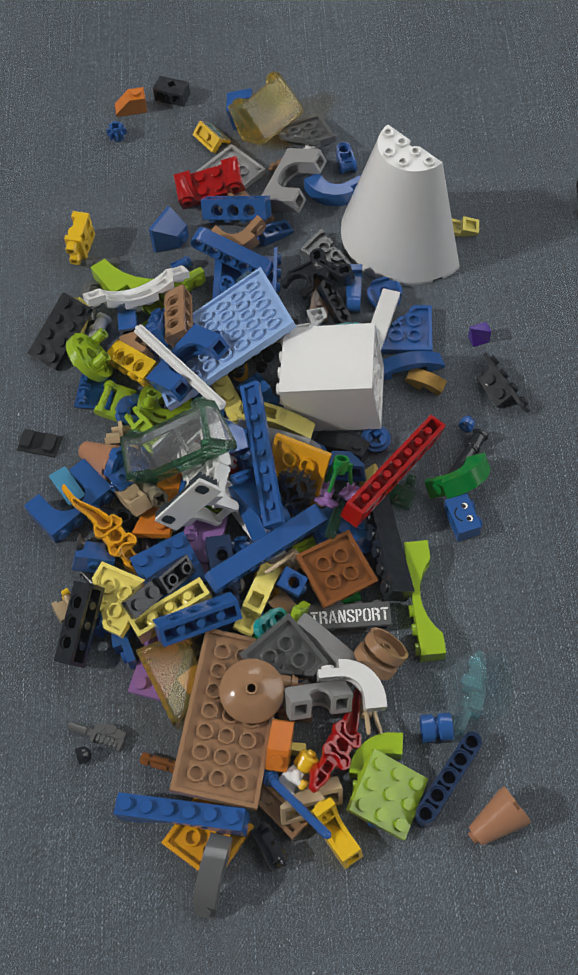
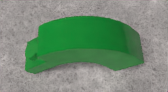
M486 453L468 456L464 465L454 472L425 479L424 483L430 499L446 496L447 499L467 493L482 484L491 471Z

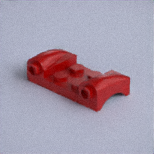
M237 156L220 160V165L198 172L190 173L187 170L174 174L178 202L181 208L186 209L201 204V199L206 196H228L230 192L236 194L246 191Z

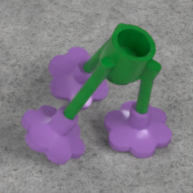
M335 455L333 457L320 496L314 498L315 502L330 508L338 507V503L331 499L335 492L333 486L337 475H344L347 471V487H344L339 492V496L343 497L344 500H349L360 489L353 482V464L349 463V457L345 455Z

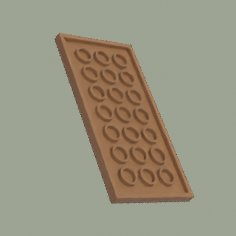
M217 629L205 632L169 792L248 810H257L266 764L267 746L275 714L268 720L257 724L239 722L225 711L219 694L220 683L225 672L236 662L244 660L240 653L257 638ZM250 685L247 688L249 692H254L256 689L254 685Z

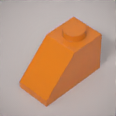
M143 87L127 89L116 101V117L148 113Z
M279 719L272 720L266 753V770L287 773L291 763L295 722Z

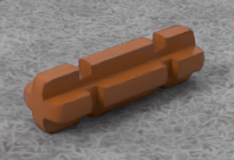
M143 752L139 762L145 766L150 765L152 768L166 772L169 770L170 773H173L176 761L173 760L171 762L170 759L157 755L152 756L150 753Z

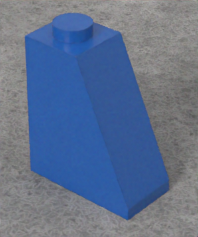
M123 306L117 307L120 336L134 332L135 327L139 326L136 309L126 310Z

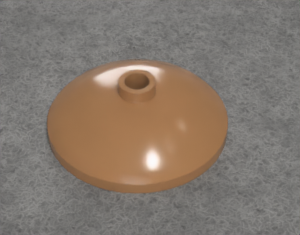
M244 659L233 664L223 675L219 689L220 700L225 711L235 720L246 724L261 723L271 718L280 708L284 697L283 681L278 671L271 664L260 659ZM254 685L256 687L255 691L249 692L247 690L248 686Z

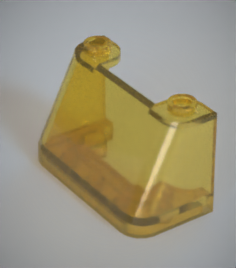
M270 72L266 77L267 85L250 98H236L228 106L242 141L263 144L304 112L300 101L279 72Z
M191 638L163 647L160 641H156L136 650L175 730L185 723L198 666V660L190 646L194 644Z

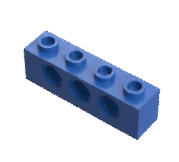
M270 195L206 196L201 199L203 220H209V222H218L219 220H224V222H234V220L249 222L257 215L265 222L266 219L272 216ZM218 206L223 209V213L219 211ZM234 206L239 209V213L235 212ZM250 206L254 207L255 213L251 212Z
M229 592L153 619L159 641L163 647L243 618L238 600Z

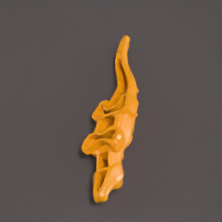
M63 484L62 491L71 504L93 523L95 538L102 539L108 547L109 554L113 557H120L123 560L125 569L138 576L130 560V557L136 555L132 548L136 545L137 538L132 533H126L121 527L123 520L114 514L108 516L100 509L79 500Z

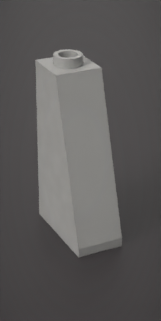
M304 613L296 622L329 662L326 665H334V668H337L338 659L357 661L354 652L309 614ZM346 681L349 687L352 688L354 686L352 683Z

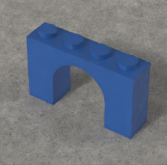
M194 324L171 349V352L184 364L199 355H206L218 361L230 346L220 334ZM163 359L146 377L157 391L179 402L193 389L187 380L179 375Z
M84 458L69 469L70 474L85 491L83 502L99 508L110 503L113 497L116 496L110 489V484ZM40 494L24 505L29 516L56 544L60 540H64L75 528H79L88 518L76 508L68 511L56 510Z

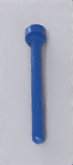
M264 769L262 783L267 787H273L324 839H330L331 832L279 781L278 773Z

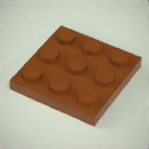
M349 530L297 554L295 557L305 576L308 577V581L324 609L378 582L377 577Z

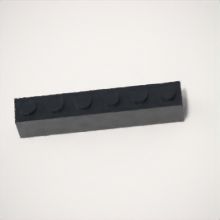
M387 494L363 520V523L366 527L367 539L370 543L371 555L375 562L376 574L379 578L380 590L384 601L406 602L415 590L389 495Z

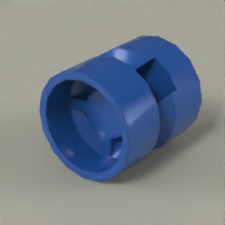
M450 712L439 713L437 717H434L432 714L419 716L423 743L435 742L437 738L440 741L453 740V723Z

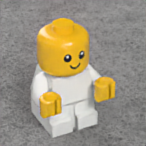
M311 749L301 750L294 760V765L279 778V781L293 795L306 789L309 785L310 769L319 762L316 753Z

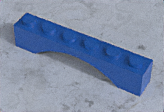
M118 792L113 813L122 821L178 824L241 837H247L250 814L245 808Z

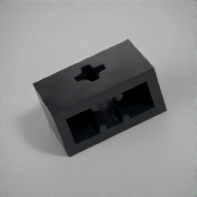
M159 76L153 87L155 101L181 107L185 106L191 94L189 82L165 76Z

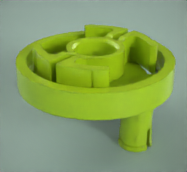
M99 328L91 337L83 333H75L66 342V350L73 366L96 382H104L113 374V367L108 364L111 357L99 345L108 337V333L103 328Z
M148 385L141 390L137 402V407L148 417L152 424L162 430L172 419H181L194 406L193 400L190 398L172 411L160 407V404H165L161 392Z

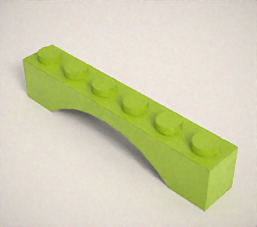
M428 540L404 542L403 550L415 590L409 597L411 605H408L409 616L414 619V624H411L412 635L416 636L417 643H414L415 655H419L420 662L445 660L446 648L443 633L427 616L420 597V583L430 565Z

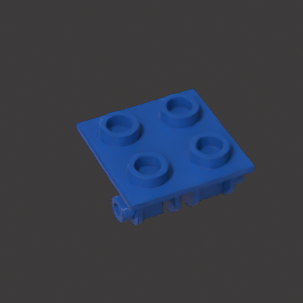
M82 374L74 407L94 409L98 405L104 391L105 381L96 382ZM108 378V379H107V380H112L113 382L116 383V378ZM111 391L108 401L106 403V410H110L114 394L113 391Z

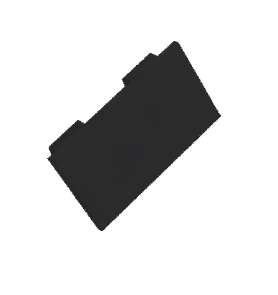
M24 429L16 450L55 458L63 437L56 434H46Z

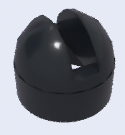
M88 747L75 748L79 765L90 761L92 753Z

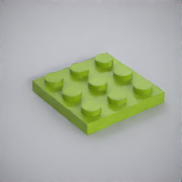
M371 749L346 811L400 840H405L428 778L376 749Z

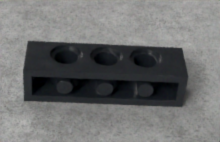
M74 581L54 657L55 662L85 668L105 590L104 587Z

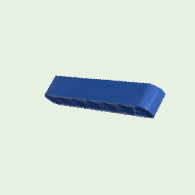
M314 504L212 568L204 575V578L213 591L218 593L327 523L329 519L318 504Z

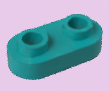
M277 607L259 617L253 625L255 635L259 638L283 618L287 612L283 608Z

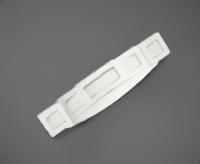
M182 265L165 269L155 279L142 286L125 291L95 289L94 291L83 293V298L89 307H96L104 303L107 308H117L121 304L126 310H133L137 306L150 305L154 301H158V293L164 294L174 289V282H182L184 279L190 278L189 271Z

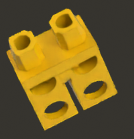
M73 211L71 215L73 225L69 228L68 235L64 237L66 243L65 250L70 255V264L80 265L81 260L88 258L87 254L94 240L95 231L89 213Z

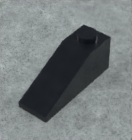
M323 430L319 431L314 441L323 445L327 452L350 451L362 463H365L370 455L371 442L352 434Z

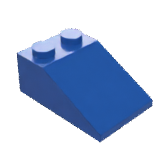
M255 477L228 487L233 500L239 504L238 511L252 541L260 539L280 526L269 529L263 527ZM281 502L284 520L287 522L291 519V516L285 504Z

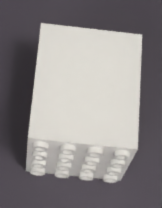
M375 323L296 327L290 333L281 337V346L283 348L279 352L281 367H278V378L280 381L276 384V393L280 395V404L285 409L315 423L314 431L381 429L384 363Z

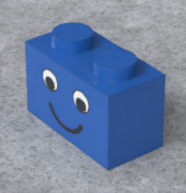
M468 494L447 499L444 503V511L457 542L479 536L481 527H483L480 516H477L475 513L474 501L469 499Z

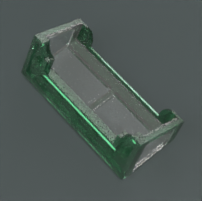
M197 397L191 403V409L143 432L132 429L127 431V434L121 436L120 443L126 480L128 482L156 484L237 449L236 440L215 400Z

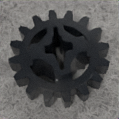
M295 466L292 471L288 467L277 476L281 502H286L285 507H288L290 504L294 510L297 505H299L300 509H303L305 504L309 505L311 500L315 498L316 495L314 493L317 487L313 485L316 480H310L312 474L306 475L305 468L299 471L298 466ZM297 483L296 491L293 492V491H294V486H295V484Z

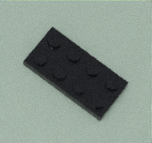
M63 292L28 354L58 371L68 354L66 350L67 340L75 333L81 332L94 309Z

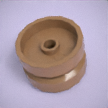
M377 627L371 628L365 636V641L360 642L354 651L355 658L359 663L370 668L379 679L386 681L394 676L397 672V667L402 666L408 658V652L404 645L391 633Z

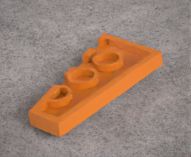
M164 470L156 485L161 491L167 493L168 502L179 492L182 479L181 471ZM153 506L141 514L132 534L136 538L168 539L172 537L173 529L155 521V514L159 508Z

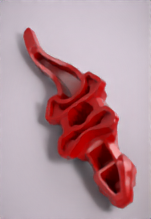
M357 687L352 692V711L346 712L342 720L333 724L332 732L322 747L320 761L310 769L308 789L312 793L318 792L327 783L331 776L330 773L334 768L348 769L351 764V758L349 757L351 750L358 749L361 746V734L357 732L361 693Z

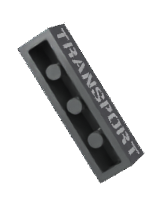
M375 600L370 603L356 601L352 604L338 602L326 609L321 604H314L308 610V614L333 635L368 633L374 627L382 628L388 632L391 631L392 622L389 601Z

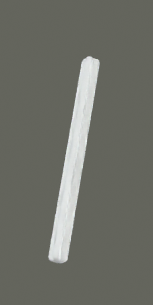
M141 324L135 327L134 333L179 375L183 376L208 402L219 411L225 408L226 401Z

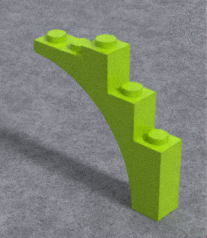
M106 259L90 267L93 278L106 291L130 290L153 280L124 273L112 266ZM198 267L190 271V278H186L182 282H174V288L183 284L190 292L206 282L204 270ZM158 293L159 300L164 304L165 293Z

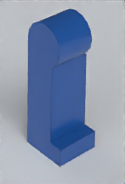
M350 264L355 275V281L352 285L346 286V306L349 312H360L363 264Z

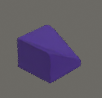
M487 322L470 326L468 338L473 347L490 342L491 329Z

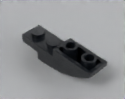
M185 554L132 590V594L121 603L130 618L137 619L160 598L173 592L197 570L187 554Z

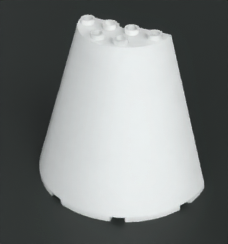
M387 125L381 131L343 215L341 222L343 247L348 252L350 260L354 264H363L362 271L375 279L389 277V280L394 282L396 280L402 286L433 283L434 279L440 277L444 279L459 269L443 162L420 146L411 147V140Z

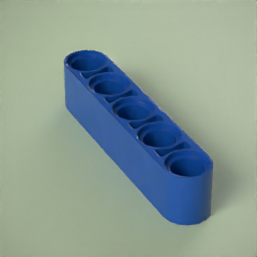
M199 227L190 241L194 249L247 275L261 267L268 278L274 264L271 260L207 228Z

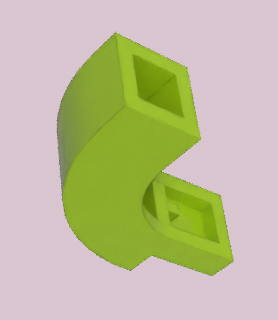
M387 732L366 740L357 749L351 760L349 778L359 779L371 749H376L392 759L402 760L403 733ZM353 780V791L358 780Z

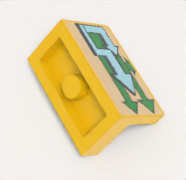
M199 121L192 134L212 153L217 152L222 142L227 144L231 142L213 124Z

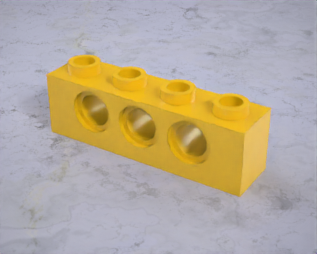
M117 339L107 351L111 357L108 364L114 369H118L124 375L127 374L132 380L137 381L142 386L146 387L148 385L154 389L146 377L159 363Z

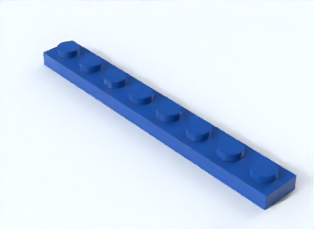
M256 380L240 386L263 527L269 529L284 524L285 520L261 385Z

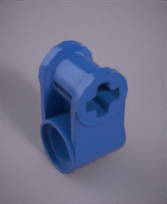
M347 142L339 143L336 147V160L340 174L342 175L344 172L349 171L357 172V163L351 145Z

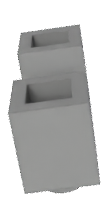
M343 680L284 688L283 707L290 721L311 718L313 706H323L331 714L351 712L353 693L346 681Z

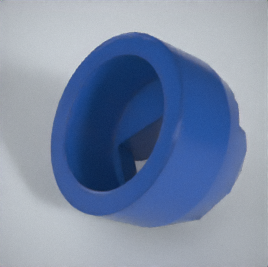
M464 416L459 422L460 429L465 432H471L475 426V420L471 416Z

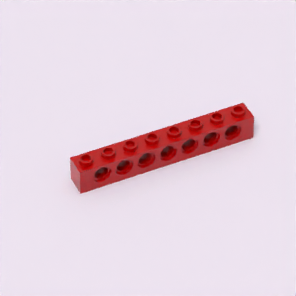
M430 415L346 502L341 517L357 528L437 442L446 425L433 415Z

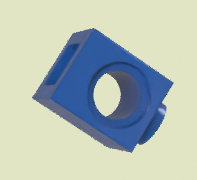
M286 566L274 587L296 598L300 594L303 595L308 587V584H306L308 577ZM289 578L297 581V588L289 586Z

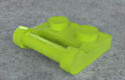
M106 380L100 401L95 406L93 412L98 416L117 422L115 417L117 403L121 398L136 394L137 391L115 384L112 380ZM111 391L116 392L110 410H106L105 406Z

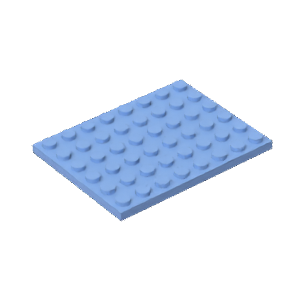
M261 267L193 312V325L197 324L220 334L230 348L218 361L206 355H199L190 359L185 365L208 386H211L230 371L244 364L245 361L259 354L260 351L274 344L278 339L297 327ZM169 345L167 348L171 351L173 347ZM154 353L153 360L160 363L162 358L157 353ZM193 388L181 402L163 393L161 394L167 408L172 411L190 398L195 397L199 392Z

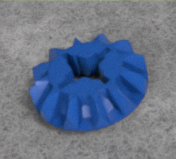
M381 427V429H365L361 435L362 439L371 442V453L373 451L380 453L382 450H386L391 443V435L384 427ZM372 437H374L375 439L379 438V443L376 441L372 442Z

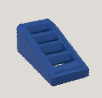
M285 219L266 224L267 227L257 239L261 246L264 247L293 234L294 230Z

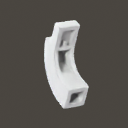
M338 659L337 668H334V665H326L318 669V682L343 680L355 685L361 693L364 712L386 710L387 699L384 687L377 675L367 666L349 659Z

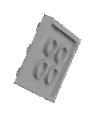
M231 144L196 172L220 165V160L237 156L240 162L245 189H247L266 174V169Z

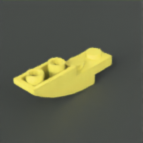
M242 402L237 414V420H245ZM264 402L268 427L311 439L315 423L290 410Z
M269 563L261 565L242 605L241 614L243 619L235 621L233 630L252 637L254 622L261 617L280 575L281 568L277 567L270 573L265 574V570L272 565Z

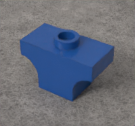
M85 541L84 548L80 551H75L72 570L95 573L101 562L114 566L115 557L106 551L105 543Z

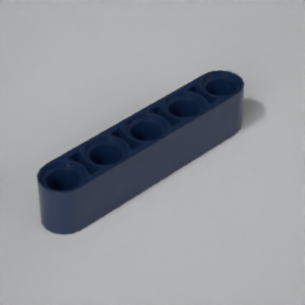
M470 731L463 736L417 807L415 821L420 827L427 828L434 823L479 753L482 738L478 733ZM468 740H473V741H475L476 744H477V747H475V748L469 747V746L466 744V741H468ZM455 758H463L466 764L463 766L458 765L455 762ZM450 775L454 778V782L446 783L443 777ZM439 793L442 795L443 800L436 802L432 799L431 795ZM427 811L430 813L431 818L423 820L419 813Z

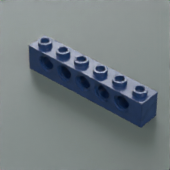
M230 534L205 538L209 571L224 562L219 560L217 555L224 554L227 559L233 556L235 543L234 540H230ZM240 579L218 593H215L211 588L212 598L220 596L225 592H231L238 600L241 610L244 601L243 598L239 597V591L241 590ZM235 622L217 628V630L226 632L235 631L239 635L245 636V634L233 630Z

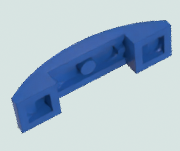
M411 351L397 354L383 360V381L392 379V373L426 367L427 371L445 368V364L440 353L433 351Z

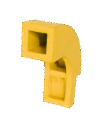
M329 797L326 800L319 801L310 812L331 832V838L325 839V841L344 869H347L363 857L362 850L342 822L332 798Z

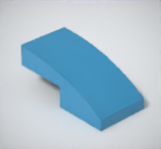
M65 466L49 475V478L69 506L72 504L62 491L63 484L67 486L79 500L84 498V492Z

